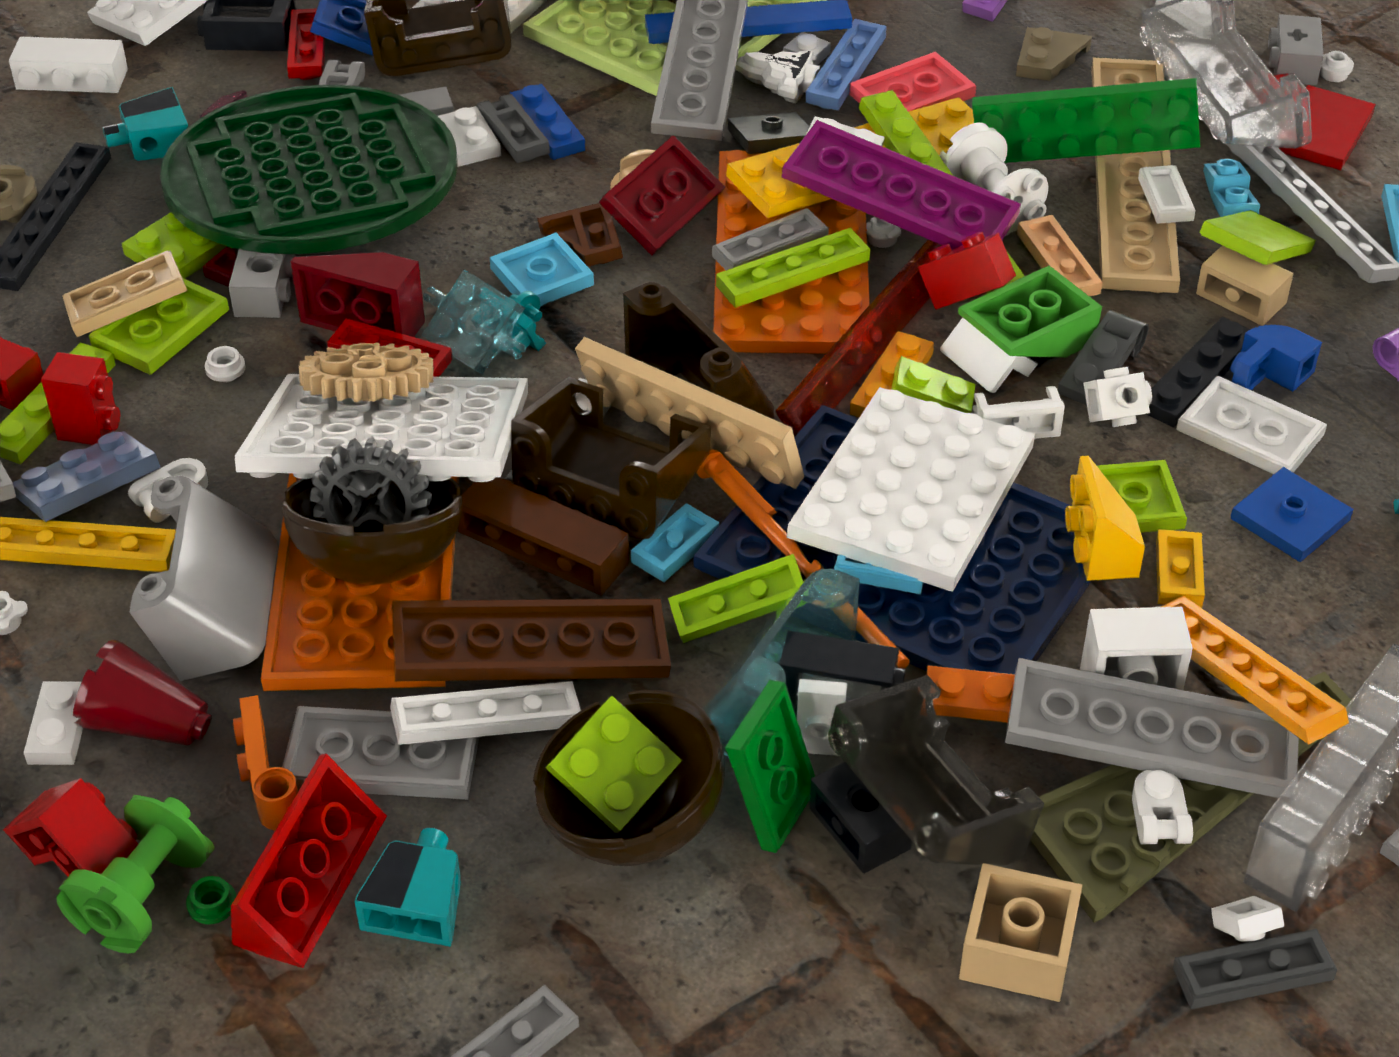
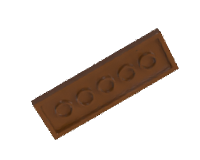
M661 599L392 601L395 682L669 678L671 661Z

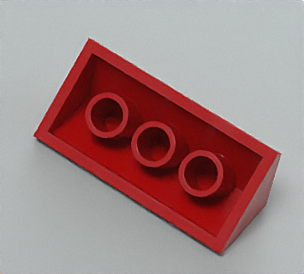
M327 753L321 754L231 905L233 945L301 968L305 966L387 817Z

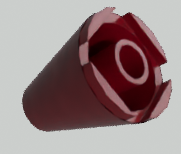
M116 639L109 640L98 651L96 656L104 660L96 671L90 669L86 671L76 695L73 708V716L79 718L74 722L76 725L85 729L187 746L195 739L202 740L212 720V715L207 713V702L123 642Z

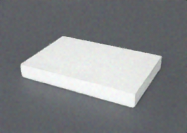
M1216 376L1178 419L1176 430L1275 474L1283 467L1294 473L1324 436L1327 424L1220 376Z

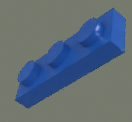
M542 83L529 85L523 89L510 92L549 141V156L552 160L585 151V138Z

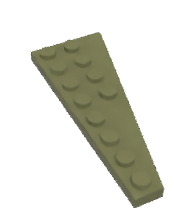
M1325 672L1306 679L1346 707L1347 716L1350 715L1353 701ZM1299 738L1298 757L1317 741L1308 745ZM1110 765L1016 806L1014 820L1061 880L1083 885L1079 904L1095 923L1112 912L1254 793L1178 778L1183 787L1188 814L1192 818V843L1175 844L1173 839H1158L1157 844H1141L1133 809L1132 792L1135 779L1143 771Z

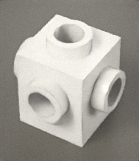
M1128 367L1105 370V379L1084 382L1090 423L1111 419L1112 427L1136 424V415L1150 413L1149 405L1152 401V391L1148 381L1144 379V372L1129 374Z

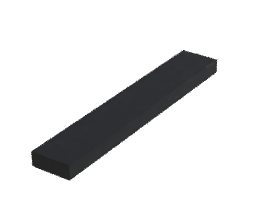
M79 142L74 144L0 247V289L19 291L111 159L109 147Z

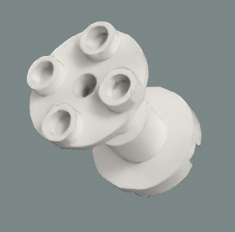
M974 123L962 128L951 137L950 141L953 145L948 149L947 153L942 150L939 156L953 176L1021 204L1019 215L1005 236L1017 231L1018 222L1044 216L1047 209L1044 203L1048 195V181L1046 177L1037 169L1030 168L1019 169L1008 175V168L1004 164L1007 156V143L1005 138L996 129L988 127L985 123Z

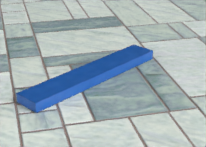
M847 0L749 6L746 10L742 37L852 28V15ZM675 12L645 14V27L649 44L668 43Z

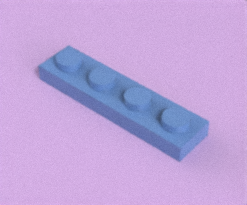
M854 19L852 28L847 29L806 90L805 103L816 105L823 109L838 111L849 95L850 83L859 80L885 40L887 26Z

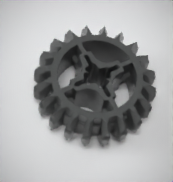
M373 436L367 439L365 447H362L358 440L354 438L350 440L347 449L341 445L336 446L331 453L332 457H324L319 465L320 470L315 472L312 484L316 487H313L310 492V501L317 503L313 509V517L325 518L323 520L325 523L352 525L356 533L384 532L383 525L402 523L429 516L430 511L426 506L430 505L432 494L425 490L429 485L428 476L417 475L422 467L420 461L406 462L409 455L407 448L396 454L391 451L393 448L391 440L386 441L383 448H379ZM361 470H373V471H377V472H376V473H373V474H369V473H365V472H363V471H361ZM392 481L400 488L404 496L405 507L398 502L399 497L391 491L390 484ZM337 486L343 490L342 495L350 501L352 505L350 512L341 502ZM379 487H381L378 495L373 496L372 499L369 498L366 501V503L362 506L364 498L368 497L370 494H374V492ZM370 519H371V520H377V521H379V522H370V521H366V520H370Z

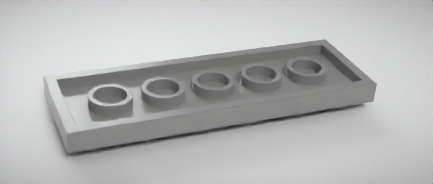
M677 0L651 120V133L722 141L748 0Z
M1022 658L1018 659L1005 743L1141 771L1162 770L1174 774L1177 778L1292 801L1297 785L1299 738L1253 704Z

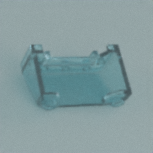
M834 569L815 571L807 577L765 622L702 708L719 732L725 756H728L725 748L768 681L784 682L786 686L785 672L779 663L788 630L852 641L856 640L859 578Z

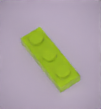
M794 554L669 597L668 600L682 642L686 643L808 600L809 596Z

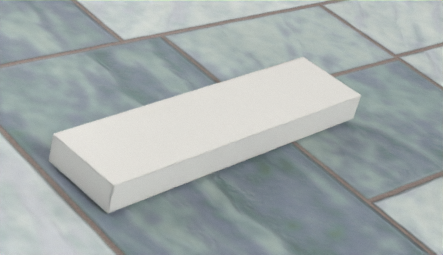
M573 681L391 698L390 705L398 745L559 729L570 718L581 711Z

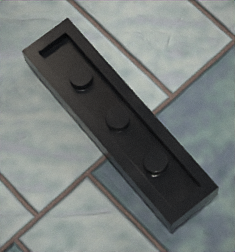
M1222 316L1151 388L1152 401L1149 405L1150 413H1146V415L1174 428L1178 423V419L1216 376L1223 377L1231 369L1233 360L1242 350L1245 333L1251 329Z

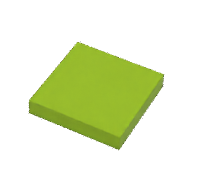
M1166 460L1096 465L1136 515L1141 533L1156 532L1158 529H1185L1187 517Z

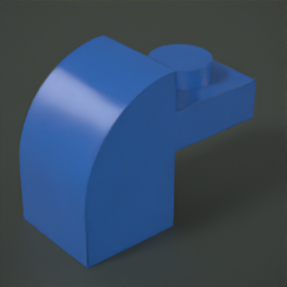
M1263 325L1255 327L1245 333L1242 350L1232 362V382L1252 390L1266 377L1293 392L1315 372L1322 342L1288 326Z

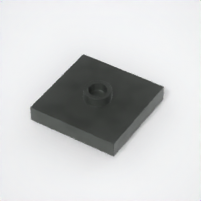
M796 112L728 118V131L749 154L766 153L798 144L806 136L810 127Z

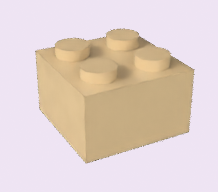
M982 863L963 946L959 979L1060 1002L1083 885Z

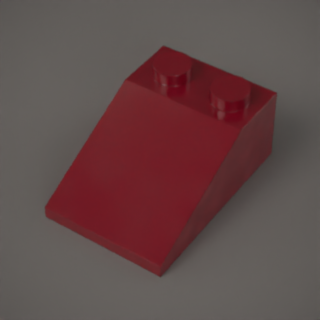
M384 252L294 257L290 261L301 323L335 332L343 321L348 318L415 337L425 323L418 261Z

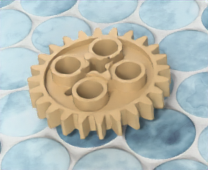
M358 343L350 346L342 345L341 349L328 347L326 348L327 352L315 351L314 356H305V360L300 361L299 366L300 386H303L304 391H310L311 395L322 394L323 399L336 396L337 401L353 398L354 402L360 400L375 402L384 398L392 400L393 395L407 397L408 392L419 393L421 388H428L429 383H433L434 377L433 358H429V353H421V349L409 350V346L396 348L395 344L380 346L379 343Z

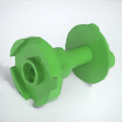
M134 795L124 807V819L136 832L137 839L140 841L127 858H114L102 874L83 869L72 871L58 888L61 891L56 896L57 904L64 916L83 934L86 935L93 928L105 936L100 945L120 953H134L152 932L151 918L142 906V903L155 887L151 875L164 859L186 868L201 867L215 850L214 844L188 819L191 816L190 810L181 801L168 797L164 802H161L151 797Z

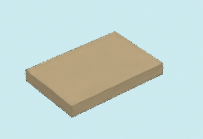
M167 250L65 293L63 300L71 327L76 337H79L187 291V288L171 251Z

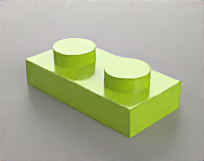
M901 356L895 366L891 390H897L904 395L924 401L937 402L944 407L960 412L971 413L976 384Z

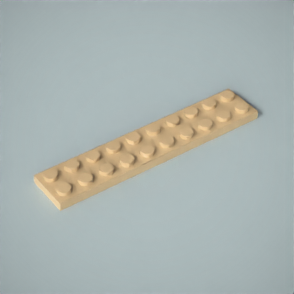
M1093 58L1092 87L1164 81L1163 61ZM1170 150L1095 156L1100 279L1103 282L1102 289L1147 291L1153 293H1178L1180 272L1176 222L1156 223L1138 179L1139 170L1142 167L1171 165Z

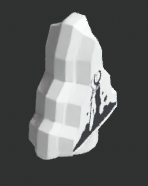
M801 50L798 53L782 51L774 55L750 52L739 57L735 70L743 74L751 82L764 85L772 93L784 97L786 101L796 104L820 71V66L815 65L817 58L813 51Z

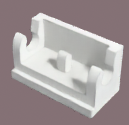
M1055 386L1046 387V393L1049 398L988 405L984 393H974L977 405H973L971 413L1003 425L1016 426L1023 431L1035 434V439L1061 435L1065 406L1060 399L1057 388Z

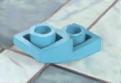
M1220 159L1217 163L1204 164L1203 171L1207 187L1220 217L1249 210L1259 214L1260 203L1249 190L1250 175L1240 162L1233 159Z

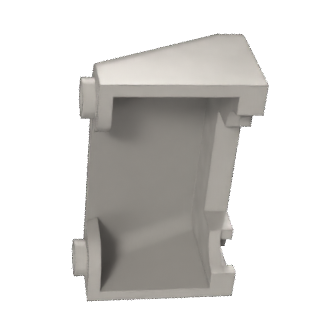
M171 476L155 481L151 493V504L158 513L164 515L171 514L177 523L170 567L167 571L149 574L139 581L132 595L129 613L180 681L251 663L262 653L266 642L278 550L277 540L266 525L187 477Z

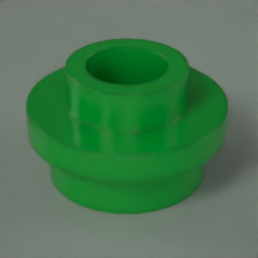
M207 876L201 878L192 885L187 896L186 906L188 913L193 920L201 924L222 922L231 916V905L236 898V892L228 882L220 877Z

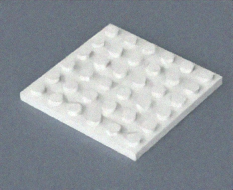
M287 374L235 454L236 472L250 473V476L255 478H267L274 476L276 473H293L296 478L310 479L313 478L316 471L320 470L319 465L322 459L326 456L332 457L331 453L336 446L341 445L347 449L350 440L356 438L362 447H365L367 439L373 436L379 448H383L385 442L389 440L393 443L391 451L396 454L407 448L409 455L406 462L420 461L422 467L417 475L428 476L429 481H444L453 476L468 477L469 480L474 482H488L502 475L512 444L511 420L523 410L528 395V378L433 377V383H429L428 388H421L419 393L408 392L407 397L393 395L392 400L384 398L375 402L362 400L354 402L353 398L337 401L336 396L323 399L322 394L311 395L310 391H304L303 386H300L299 374ZM361 470V471H363V472H365V473H369V474H373V473H376V472H377V471H373V470Z

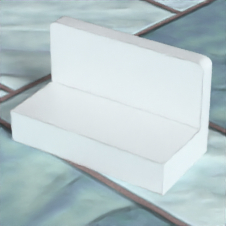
M963 317L940 347V351L991 393H995L1013 369L1029 377L1038 365L1029 357L1009 356Z

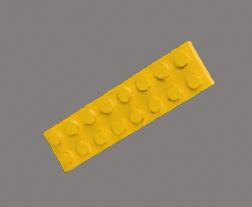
M959 97L909 111V114L939 155L942 150L947 153L948 149L953 145L950 139L956 132L970 124H974L973 110ZM869 123L853 127L867 129L876 134ZM800 143L728 163L726 176L767 218L832 199L782 178L783 165Z

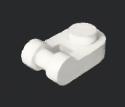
M182 458L173 461L135 481L129 488L128 496L136 505L144 507V513L153 522H162L170 514L158 513L151 504L153 483L171 476H184L206 489L208 477L202 462L192 458Z
M1145 770L1140 773L1135 779L1132 792V803L1140 843L1157 844L1158 839H1173L1175 844H1191L1193 839V823L1187 811L1180 780L1174 774L1162 770Z

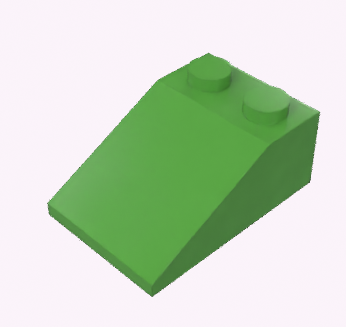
M1049 265L960 306L958 314L1009 356L1068 357L1082 350L1094 330L1098 327L1102 306Z

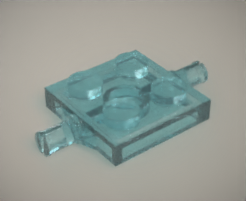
M463 269L447 295L433 286L426 290L435 295L436 298L424 292V300L438 309L422 333V336L433 343L451 347L452 356L483 375L492 359L502 350L514 359H520L523 355L515 351L513 347L525 353L526 346L511 337L514 325L525 308L465 269Z

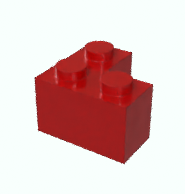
M82 778L44 791L3 829L34 865L53 860L67 877L72 871L79 869L102 874L114 858H127L138 845L136 841L138 837L134 829L124 820L116 818L104 805L106 800L101 791L93 784L84 782Z

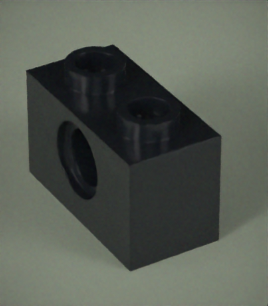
M859 755L811 778L810 810L863 874L911 849L913 827L915 825L911 809L905 802L898 801L888 790L885 780L879 771L874 768L870 769Z

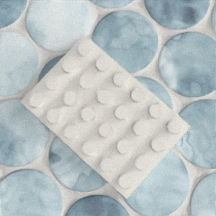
M879 387L789 522L787 538L843 555L865 564L869 563L876 567L917 578L918 581L953 592L1031 452L1035 434L1023 431L1016 426L1003 425L983 419L973 413H964L950 409L937 402L924 401L904 395L897 390Z

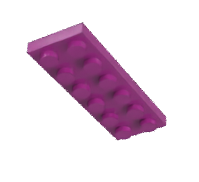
M819 120L814 123L782 167V178L941 245L949 244L951 249L963 246L961 240L979 232H983L985 237L999 232L1003 240L1018 217L1021 204Z

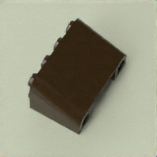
M567 377L511 420L513 482L515 485L536 494H542L552 501L571 509L579 510L583 514L603 523L616 526L628 533V536L641 540L649 539L709 455L711 426L674 414L670 417L669 448L604 425L603 388ZM576 393H582L589 399L592 407L590 412L581 409L577 404ZM682 431L691 432L692 434L683 441Z

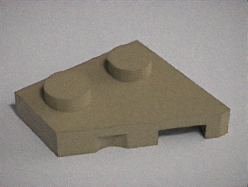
M1027 27L1017 63L1016 76L1051 81L1060 73V70L1068 68L1075 62L1077 53L1080 51L1087 53L1090 50L1092 36L1052 31L1045 27Z

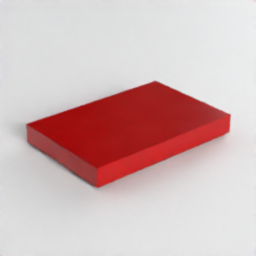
M1307 85L1273 143L1286 155L1342 170L1372 118L1376 104Z

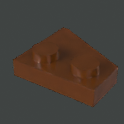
M599 203L537 218L541 234L548 236L557 232L588 267L606 264L623 258L612 216Z

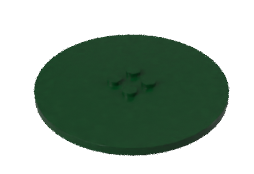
M309 85L277 89L245 97L224 105L198 119L184 130L167 150L161 165L160 180L164 200L169 210L177 220L196 234L213 242L246 251L273 254H308L346 249L389 236L415 223L432 211L448 194L457 175L458 160L456 143L451 131L437 115L424 106L400 95L372 88L349 85Z

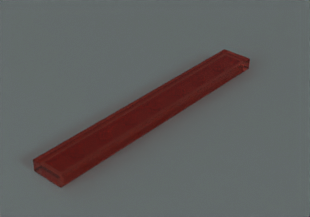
M928 239L775 410L780 421L792 427L794 437L822 405L834 409L884 352L897 331L901 332L929 300L930 296L918 266L929 259L928 252L943 245Z

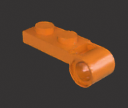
M928 665L925 679L924 714L1008 723L1015 674Z
M258 695L239 698L241 717L233 718V726L237 746L245 745L246 752L237 754L241 782L250 781L261 824L267 829L275 831L298 793L296 779L293 773L286 768H270L265 726Z

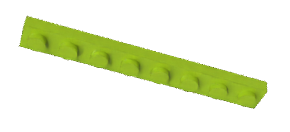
M893 90L861 98L859 110L874 132L885 137L883 144L887 149L953 176ZM1008 252L1007 254L1016 276L1005 285L1025 277Z

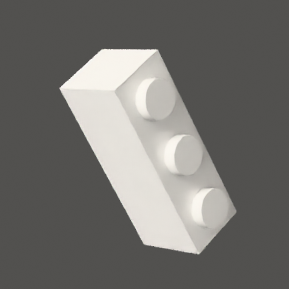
M19 37L9 58L15 87L18 90L118 93L128 70L122 40Z

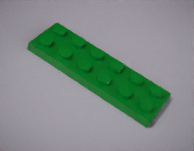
M1197 78L973 97L972 99L974 123H985L988 127L996 129L1005 138L1007 156L1004 163L1200 148Z

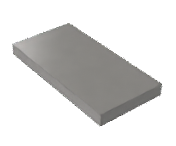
M298 706L282 768H286L293 773L297 789L300 790L319 756L327 753L366 794L468 800L479 737L398 745L391 711Z

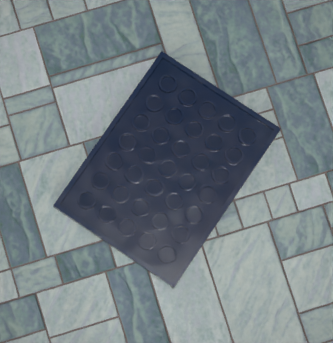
M822 405L794 437L805 476L797 488L794 489L783 483L774 484L763 476L753 485L757 492L777 511L772 517L786 532L789 522L857 422V418ZM1013 482L953 592L927 583L923 584L921 594L836 579L833 576L838 554L796 541L809 563L811 564L813 560L821 563L824 572L909 659V664L927 671L929 665L1015 674L1019 658L1038 661L1092 581H1087L1083 564L1076 563L1073 548L1075 535L1074 532L1067 531L1065 522L1066 506L1071 505ZM736 505L694 554V568L718 579H723L786 556ZM801 573L809 599L785 607V609L857 641L867 643Z

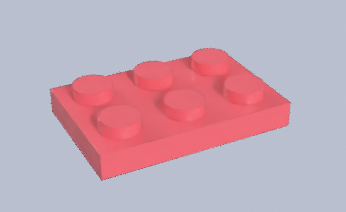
M933 52L851 82L849 95L860 104L862 97L893 90L909 112L958 97L962 101L972 99L976 94V85L937 52Z

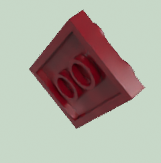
M673 135L601 198L599 204L652 256L718 197L725 189V186Z

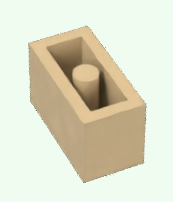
M1222 245L1202 263L1196 294L1263 326L1287 303L1294 273L1273 263L1263 265Z

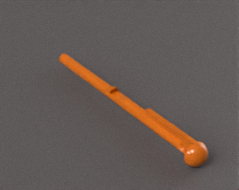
M710 449L709 455L697 470V475L702 479L711 477L785 556L794 554L800 572L867 643L897 648L824 572L821 563L813 560L810 564L797 542L787 538V532L772 517L777 511L729 463L721 452ZM899 650L897 667L906 669L909 659Z

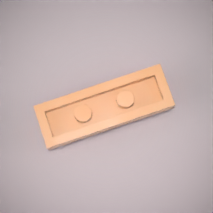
M1053 215L1018 222L1017 235L1041 269L1050 265L1089 297L1101 294L1103 282Z

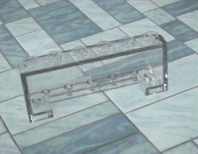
M1171 0L1142 11L1143 26L1139 27V33L1145 46L1150 45L1157 63H1163L1166 67L1170 80L1197 78L1199 119L1206 120L1214 139H1220L1223 144L1295 149L1311 143L1312 129L1309 91L1294 73L1281 77L1280 83L1236 30L1234 0Z

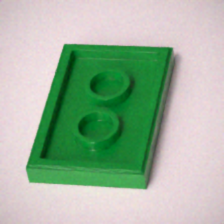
M769 680L725 748L761 850L777 853L810 800L811 778L815 777V773L785 683Z

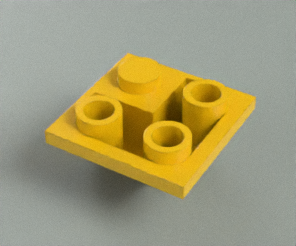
M1080 456L1077 474L1071 475L1070 478L1072 506H1066L1065 510L1067 531L1074 532L1075 535L1073 545L1076 563L1083 564L1087 581L1139 578L1145 545L1136 515L1089 456Z

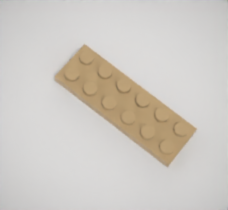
M584 337L576 346L575 351L588 384L603 388L604 407L613 406L624 411L637 422L646 421L653 424L668 436H670V417L677 414L711 426L710 449L721 452L733 465L739 468L748 467L761 473L764 478L774 484L783 483L794 489L797 488L805 477L792 427L589 338ZM683 430L681 435L682 438L687 439L692 433Z

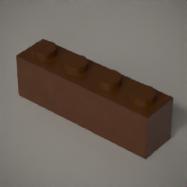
M495 477L488 482H474L461 495L463 501L462 515L458 526L459 533L600 596L605 593L629 565L628 533L616 526L608 525L589 517L579 510L571 509L552 501L542 494H536L515 485L507 479Z

